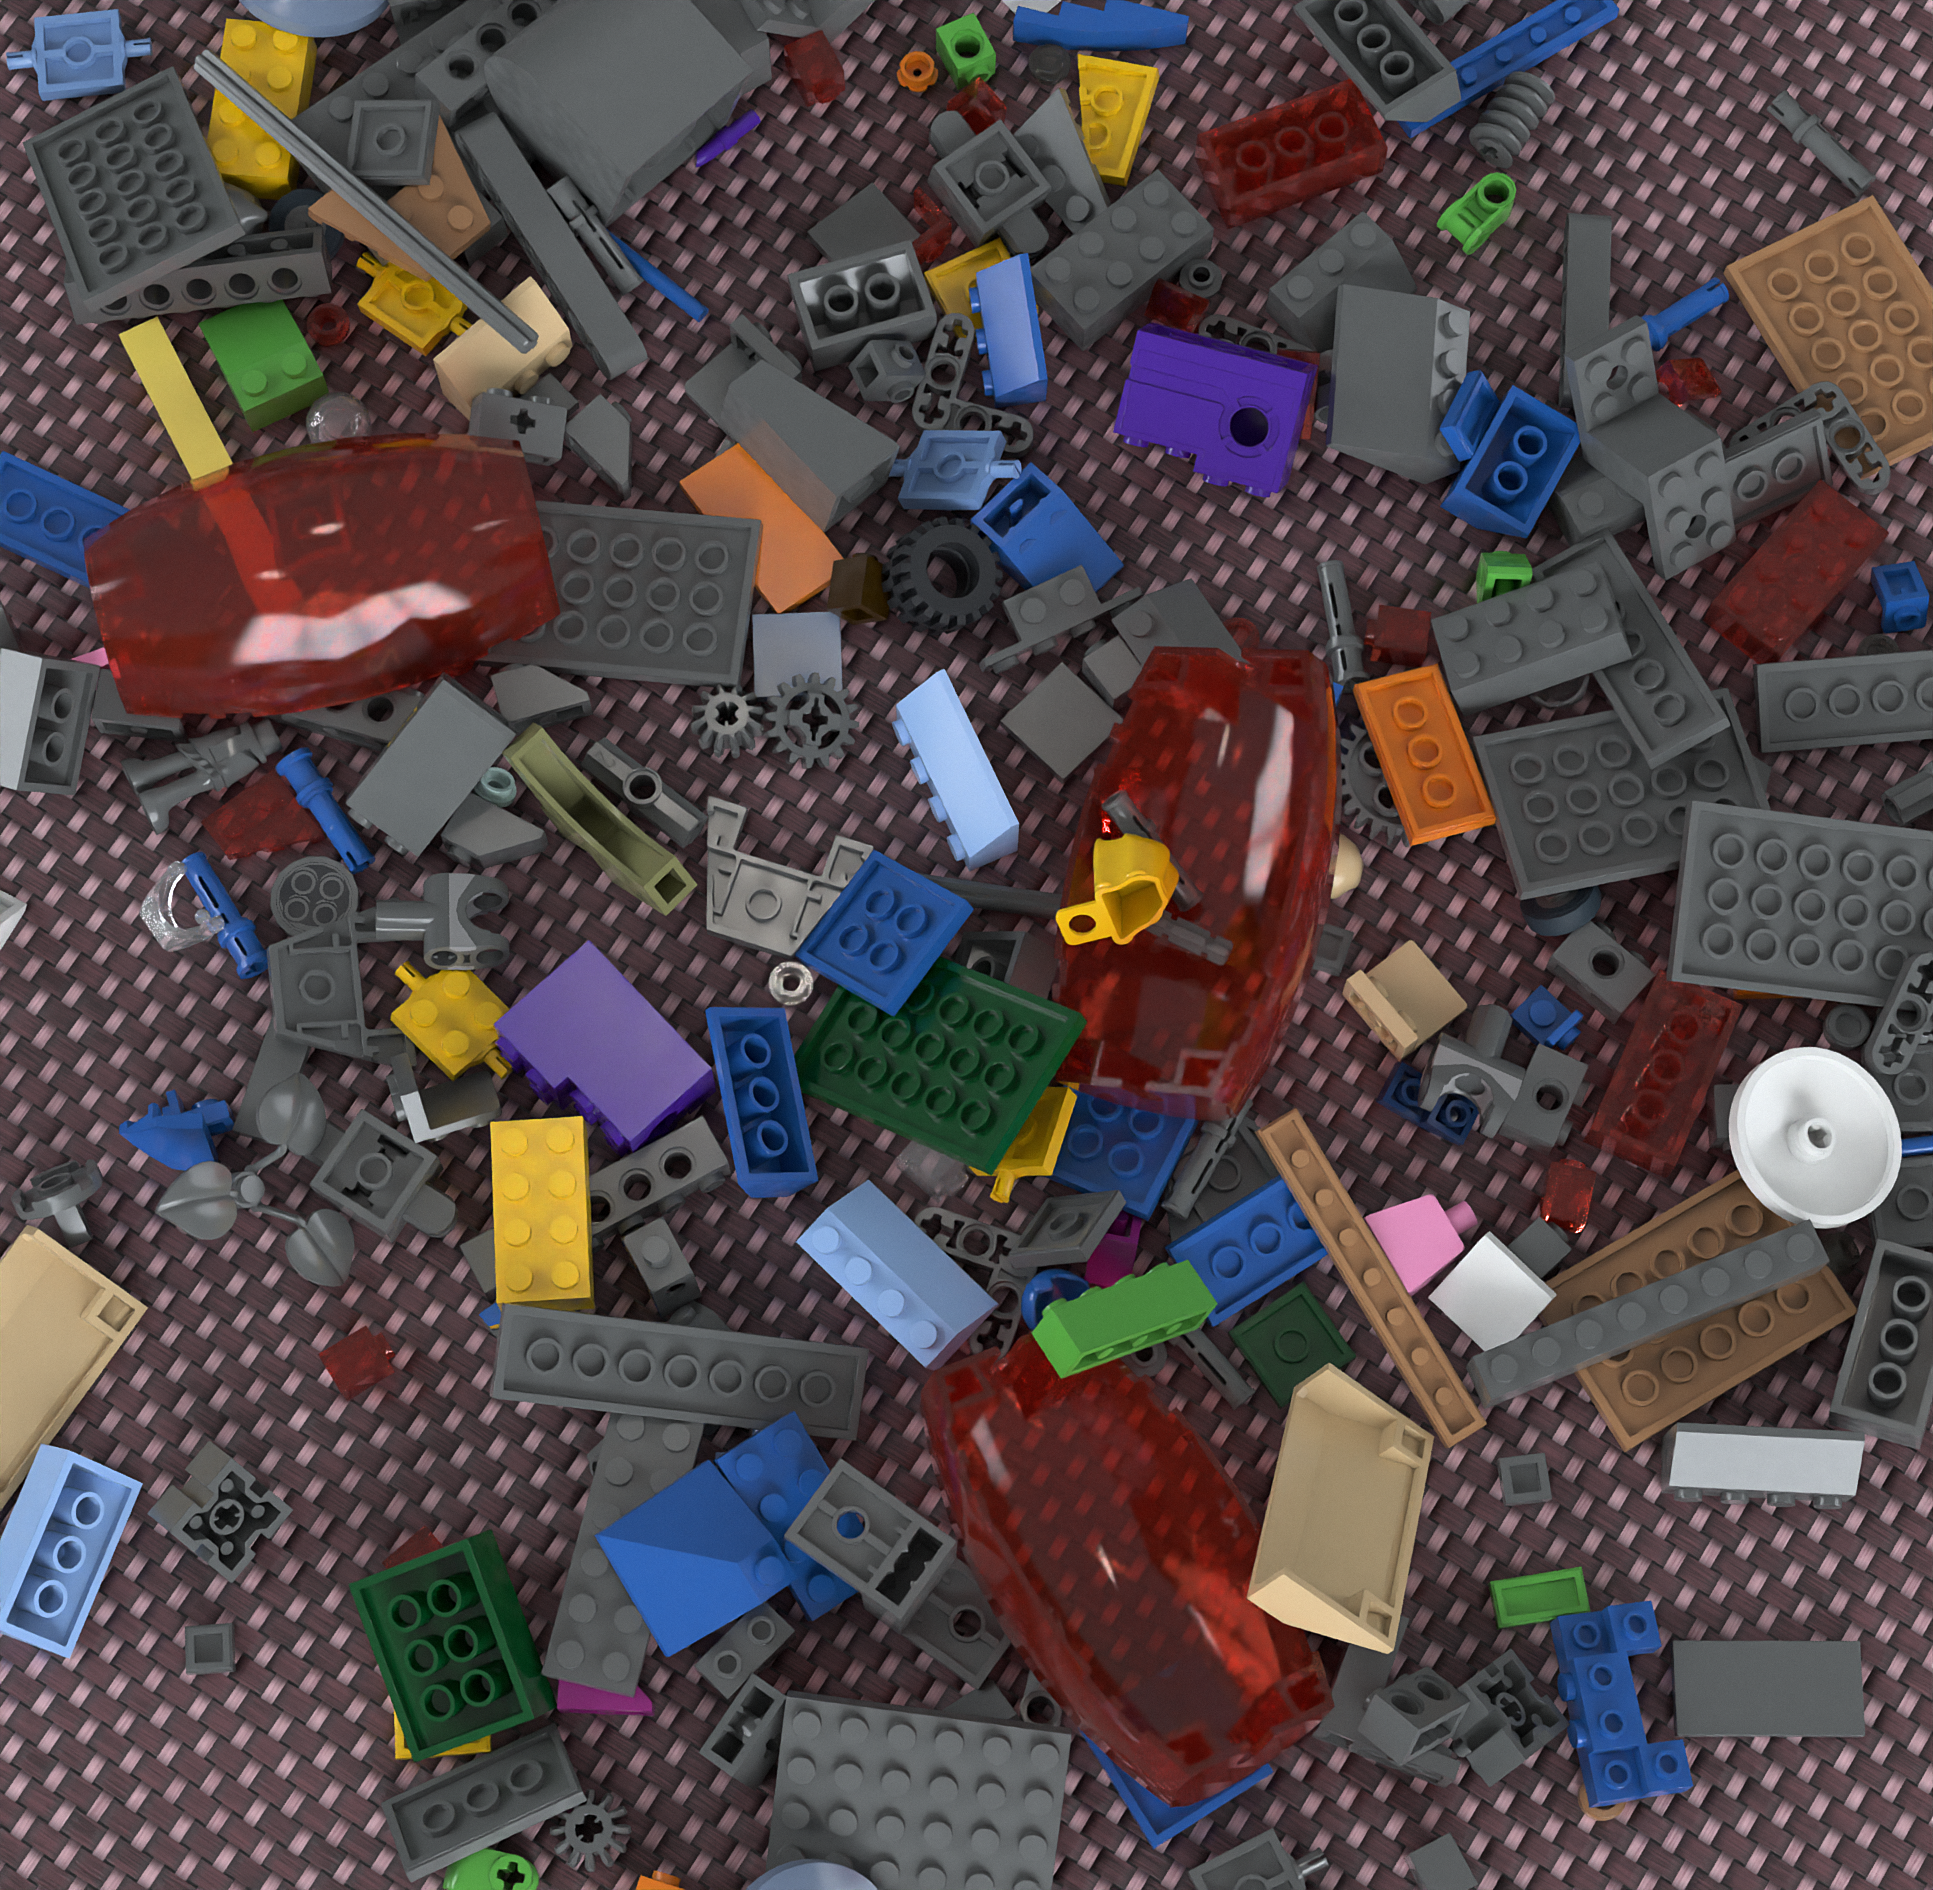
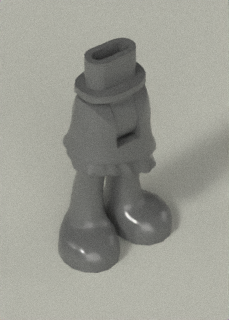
M268 718L251 726L245 721L240 726L228 727L198 738H188V744H175L178 752L157 759L143 761L137 758H126L120 761L126 778L134 794L139 798L142 809L156 835L163 833L169 827V811L172 807L194 795L214 789L216 792H219L223 787L228 789L233 783L259 766L258 760L262 765L267 762L266 756L283 749ZM189 768L195 771L166 785L152 788L155 783Z

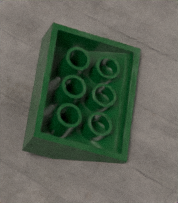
M492 1529L348 1584L414 1763L535 1719L557 1707L548 1678L541 1674L543 1669L542 1662Z

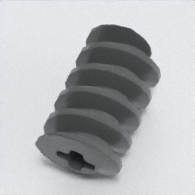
M1522 71L1512 72L1507 75L1503 86L1497 90L1495 98L1488 103L1486 111L1480 115L1478 124L1470 130V142L1483 159L1499 168L1507 169L1513 164L1512 156H1516L1521 152L1522 146L1520 143L1527 142L1531 135L1529 130H1534L1538 127L1539 120L1537 117L1545 116L1548 110L1546 104L1554 103L1555 95L1549 84L1533 74Z

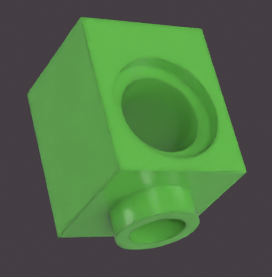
M974 12L936 28V50L957 90L968 85L978 86L995 74L996 53ZM968 51L976 55L971 58H965L959 54Z

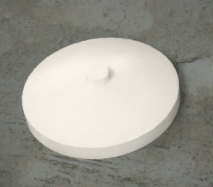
M1799 1047L1780 1052L1758 1064L1749 1072L1738 1087L1731 1105L1729 1140L1732 1155L1740 1175L1759 1201L1783 1219L1795 1224L1810 1219L1814 1228L1822 1229L1843 1226L1875 1210L1893 1188L1900 1169L1902 1156L1901 1132L1895 1111L1889 1098L1877 1081L1864 1068L1848 1057L1817 1047Z

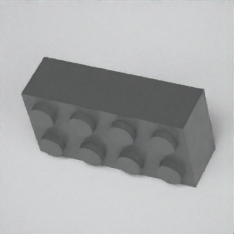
M1157 169L1030 268L1035 301L1071 340L1084 351L1180 276L1182 268L1188 262L1201 259L1208 254L1212 247L1214 228Z
M1599 560L1431 620L1451 692L1464 717L1633 658L1610 584Z
M1877 1239L1829 1410V1424L1851 1431L1865 1432V1435L1920 1450L1933 1403V1253Z

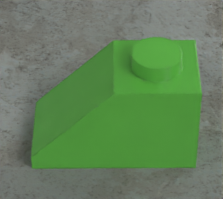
M1507 551L1481 553L1476 574L1477 603L1530 585L1532 567L1526 555L1511 554Z

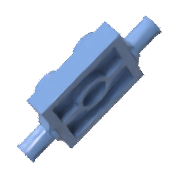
M118 9L35 17V38L31 50L6 52L9 70L34 67L38 75L39 95L42 101L115 94L125 91V68L128 58L153 56L151 38L126 41L122 34L121 15Z
M924 430L917 448L907 459H895L889 477H904V483L898 496V500L904 509L981 510L992 482L996 478L1018 479L1022 471L1021 463L1019 460H1000L1006 445V440L1001 431Z

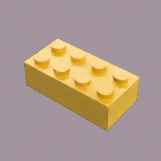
M226 18L220 59L290 119L308 109L317 56L314 37L284 32L262 21ZM215 88L207 142L224 182L245 189L261 199L280 200L282 196L296 190L300 167L299 162L286 148Z
M583 1116L490 1122L496 1302L500 1311H502L503 1303L558 1310L595 1309L588 1132Z

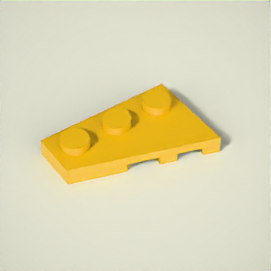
M1077 54L1080 79L1081 130L1085 137L1083 142L1092 164H1095L1102 182L1126 187L1159 81L1158 68Z

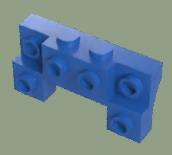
M1652 1601L1611 1605L1602 1611L1557 1616L1549 1624L1560 1670L1557 1678V1687L1561 1700L1567 1702L1570 1716L1568 1721L1570 1725L1567 1727L1568 1738L1571 1746L1577 1748L1589 1808L1609 1806L1647 1797L1682 1793L1693 1787L1683 1739L1647 1744L1628 1656L1654 1653L1662 1647Z

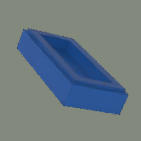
M1481 370L1467 373L1439 428L1458 461L1472 459L1500 403Z

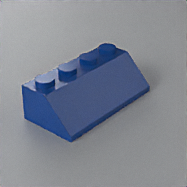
M709 1007L705 1010L738 1185L751 1198L789 1197L819 1180L785 1008Z

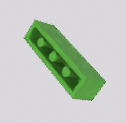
M1189 1260L1171 1266L1165 1262L1155 1266L1147 1274L1136 1278L1134 1274H1130L1118 1280L1111 1287L1101 1289L1100 1286H1095L1085 1291L1077 1299L1067 1302L1065 1298H1061L1052 1302L1042 1311L1043 1319L1033 1330L1032 1335L1062 1379L1194 1331L1200 1327L1218 1303Z

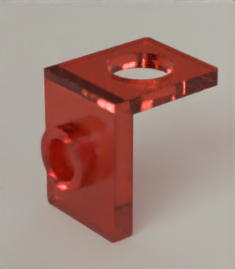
M918 187L914 190V209L931 227L912 242L919 265H921L924 261L930 263L937 259L945 250L946 245L952 241V222L925 192Z
M1158 278L1154 284L1144 315L1166 326L1198 334L1199 327L1205 319L1211 301Z
M1702 358L1668 360L1655 371L1657 383L1661 382L1667 386L1670 394L1669 401L1678 407L1687 400L1716 398L1722 393Z

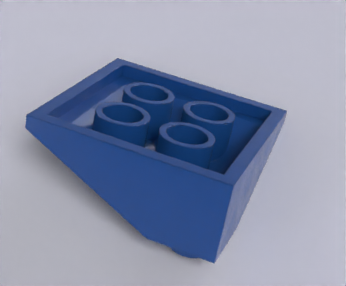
M710 1460L704 1461L594 1535L665 1657H670L759 1606L798 1579L775 1538Z

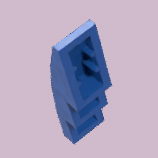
M1107 0L1104 11L1063 1L1059 16L1018 6L1013 21V41L1054 49L1093 52L1148 50L1185 44L1189 16L1125 0Z

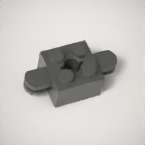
M946 111L939 114L932 123L928 134V141L942 160L932 166L927 184L975 248L985 245L999 235L1014 256L1028 253L1029 261L1037 258L1047 244L1049 233L1034 210L1045 203L1052 188L1001 119L976 135L958 112Z
M363 1109L359 1111L346 1131L326 1119V1128L322 1141L311 1154L303 1156L320 1167L310 1183V1186L319 1198L392 1244L406 1223L435 1238L448 1235L457 1224L458 1209L453 1198L433 1186L444 1169L438 1156Z

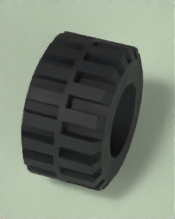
M940 517L931 522L927 521L895 541L897 544L891 547L886 554L890 561L882 566L881 574L887 575L888 580L881 584L883 592H890L891 599L886 601L890 609L898 608L901 613L897 618L903 624L912 621V629L919 633L928 629L929 635H939L943 632L949 634L982 617L981 615L989 612L994 605L991 601L999 596L1001 590L995 583L1002 580V570L995 567V563L1000 561L998 552L991 553L988 548L992 541L988 536L980 538L977 535L980 528L974 524L965 528L963 519L953 518L947 521L946 517ZM929 555L943 559L952 568L957 582L954 598L942 595L932 586L927 575Z

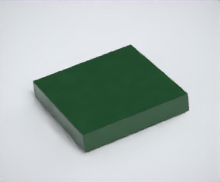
M1304 1282L1228 1332L1229 1338L1280 1410L1291 1403L1294 1387L1326 1364L1331 1363L1340 1370L1356 1358L1352 1349Z

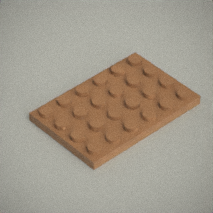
M1873 195L1726 266L1723 274L1798 394L1818 382L1836 384L1842 390L1881 449L1890 466L1933 445V289ZM1821 394L1816 397L1817 405L1814 407L1816 410L1824 408L1826 412H1829L1833 409L1832 400L1835 399L1834 396L1826 399ZM1851 427L1839 430L1835 436L1836 444L1844 449L1855 447L1860 440L1859 432ZM1866 448L1859 457H1856L1863 468L1861 480L1882 469L1880 466L1874 469L1871 468L1865 460L1864 453L1871 451L1870 448ZM1854 459L1847 460L1849 464L1854 461Z
M1737 1169L1546 1281L1545 1284L1557 1296L1538 1317L1545 1327L1796 1224L1783 1219L1763 1205L1748 1188ZM1826 1264L1816 1274L1574 1372V1374L1625 1453L1857 1314V1308L1828 1264Z

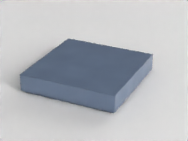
M832 612L752 615L754 690L757 702H766L770 696L780 698L781 694L777 689V685L785 682L793 688L792 677L798 674L802 675L805 683L808 682L810 674L814 672L819 673L820 684L833 677L836 679L834 690L836 692L843 690L839 616ZM803 692L794 696L790 701H800Z

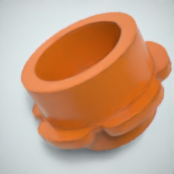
M913 51L905 55L900 61L897 79L902 86H908L910 91L923 92L927 90L929 85L936 83L938 69L934 67V60L928 54L921 51ZM915 71H920L921 75L915 76L913 73Z

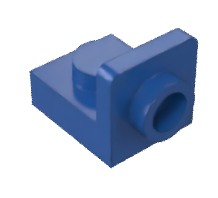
M1915 561L1872 567L1870 581L1883 609L1881 620L1883 632L1888 634L1924 628L1927 621L1929 593Z
M1540 985L1510 1016L1513 1019L1512 1024L1535 1046L1540 1043L1553 1050L1558 1046L1562 1051H1565L1582 1033L1577 1027L1584 1015L1579 1010L1571 1013L1548 990Z
M176 1090L166 1092L169 1106L162 1107L163 1116L203 1112L211 1136L233 1129L235 1118L225 1100L219 1102L217 1099L203 1100L192 1105V1110L185 1112L182 1099Z

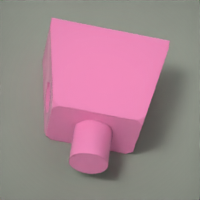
M1433 1194L1364 1217L1365 1223L1410 1297L1415 1295L1462 1256L1465 1247L1458 1235L1478 1224L1473 1210L1466 1201H1462L1444 1211Z

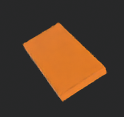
M739 443L679 481L681 490L700 515L758 519L762 521L763 531L754 587L774 614L789 613L830 586L833 562L844 558L825 533L790 499Z
M1438 663L1354 684V697L1410 846L1495 824L1496 816Z

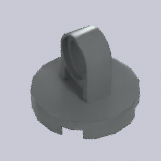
M88 1159L85 1163L86 1167L80 1168L75 1160L52 1167L31 1178L32 1189L24 1194L18 1188L11 1197L18 1216L23 1220H35L54 1215L70 1248L92 1240L90 1227L79 1203L92 1196L102 1186L104 1181L102 1173L93 1159Z

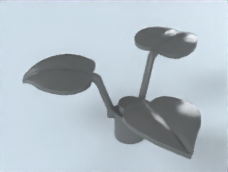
M294 1073L286 1080L272 1086L264 1094L256 1112V1122L260 1134L267 1142L279 1145L278 1148L256 1163L247 1165L244 1172L230 1173L225 1165L213 1161L200 1162L191 1166L168 1187L159 1201L155 1213L174 1223L188 1235L202 1240H214L225 1235L236 1220L237 1209L250 1208L253 1212H262L292 1222L299 1229H296L287 1237L285 1250L293 1268L301 1276L315 1284L325 1287L341 1286L348 1279L355 1245L352 1228L345 1217L334 1210L318 1209L313 1211L305 1221L299 1215L261 1202L265 1187L263 1181L257 1175L258 1171L281 1158L286 1153L287 1148L299 1156L311 1154L318 1147L325 1133L326 1113L318 1090L305 1075Z

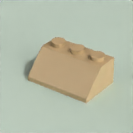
M531 276L501 300V302L538 333V343L534 349H531L527 354L520 353L480 318L433 359L443 395L469 421L472 400L482 392H487L488 388H500L513 392V398L519 393L525 394L537 383L539 375L550 366L556 367L561 364L573 347L569 328Z

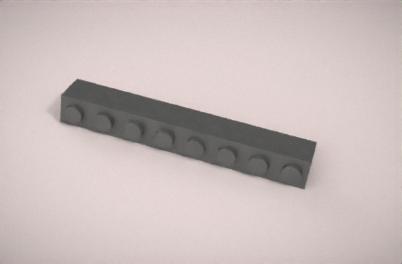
M1808 1219L1475 1355L1470 1359L1466 1369L1482 1405L1486 1409L1816 1274L1830 1260L1811 1220Z

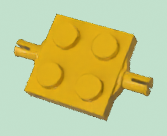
M368 252L362 254L364 259L361 257L358 259L357 267L374 278L370 290L357 303L360 312L425 357L443 336L451 331L461 336L472 326L471 323L462 318L468 307L434 277L426 282L391 262L382 266Z
M409 961L404 962L403 966L401 965L396 970L395 975L412 990V993L402 1005L391 1013L390 1020L453 1082L468 1068L485 1062L501 1080L513 1071V1067L500 1055L501 1052L497 1049L498 1046L495 1044V1041L499 1037L494 1027V1023L510 1009L471 970H441L438 974L429 976L426 979Z
M1047 1086L992 1175L969 1166L977 1176H997L990 1194L993 1200L1000 1203H1008L1014 1182L1020 1177L1052 1176L1077 1099V1095L1069 1087Z

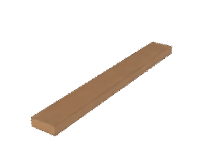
M1297 1108L1288 1111L1255 1131V1134L1444 1447H1452L1487 1425Z

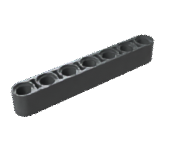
M491 111L455 131L454 137L464 158L500 214L504 217L508 227L602 374L610 381L647 360V353L639 336L499 117Z

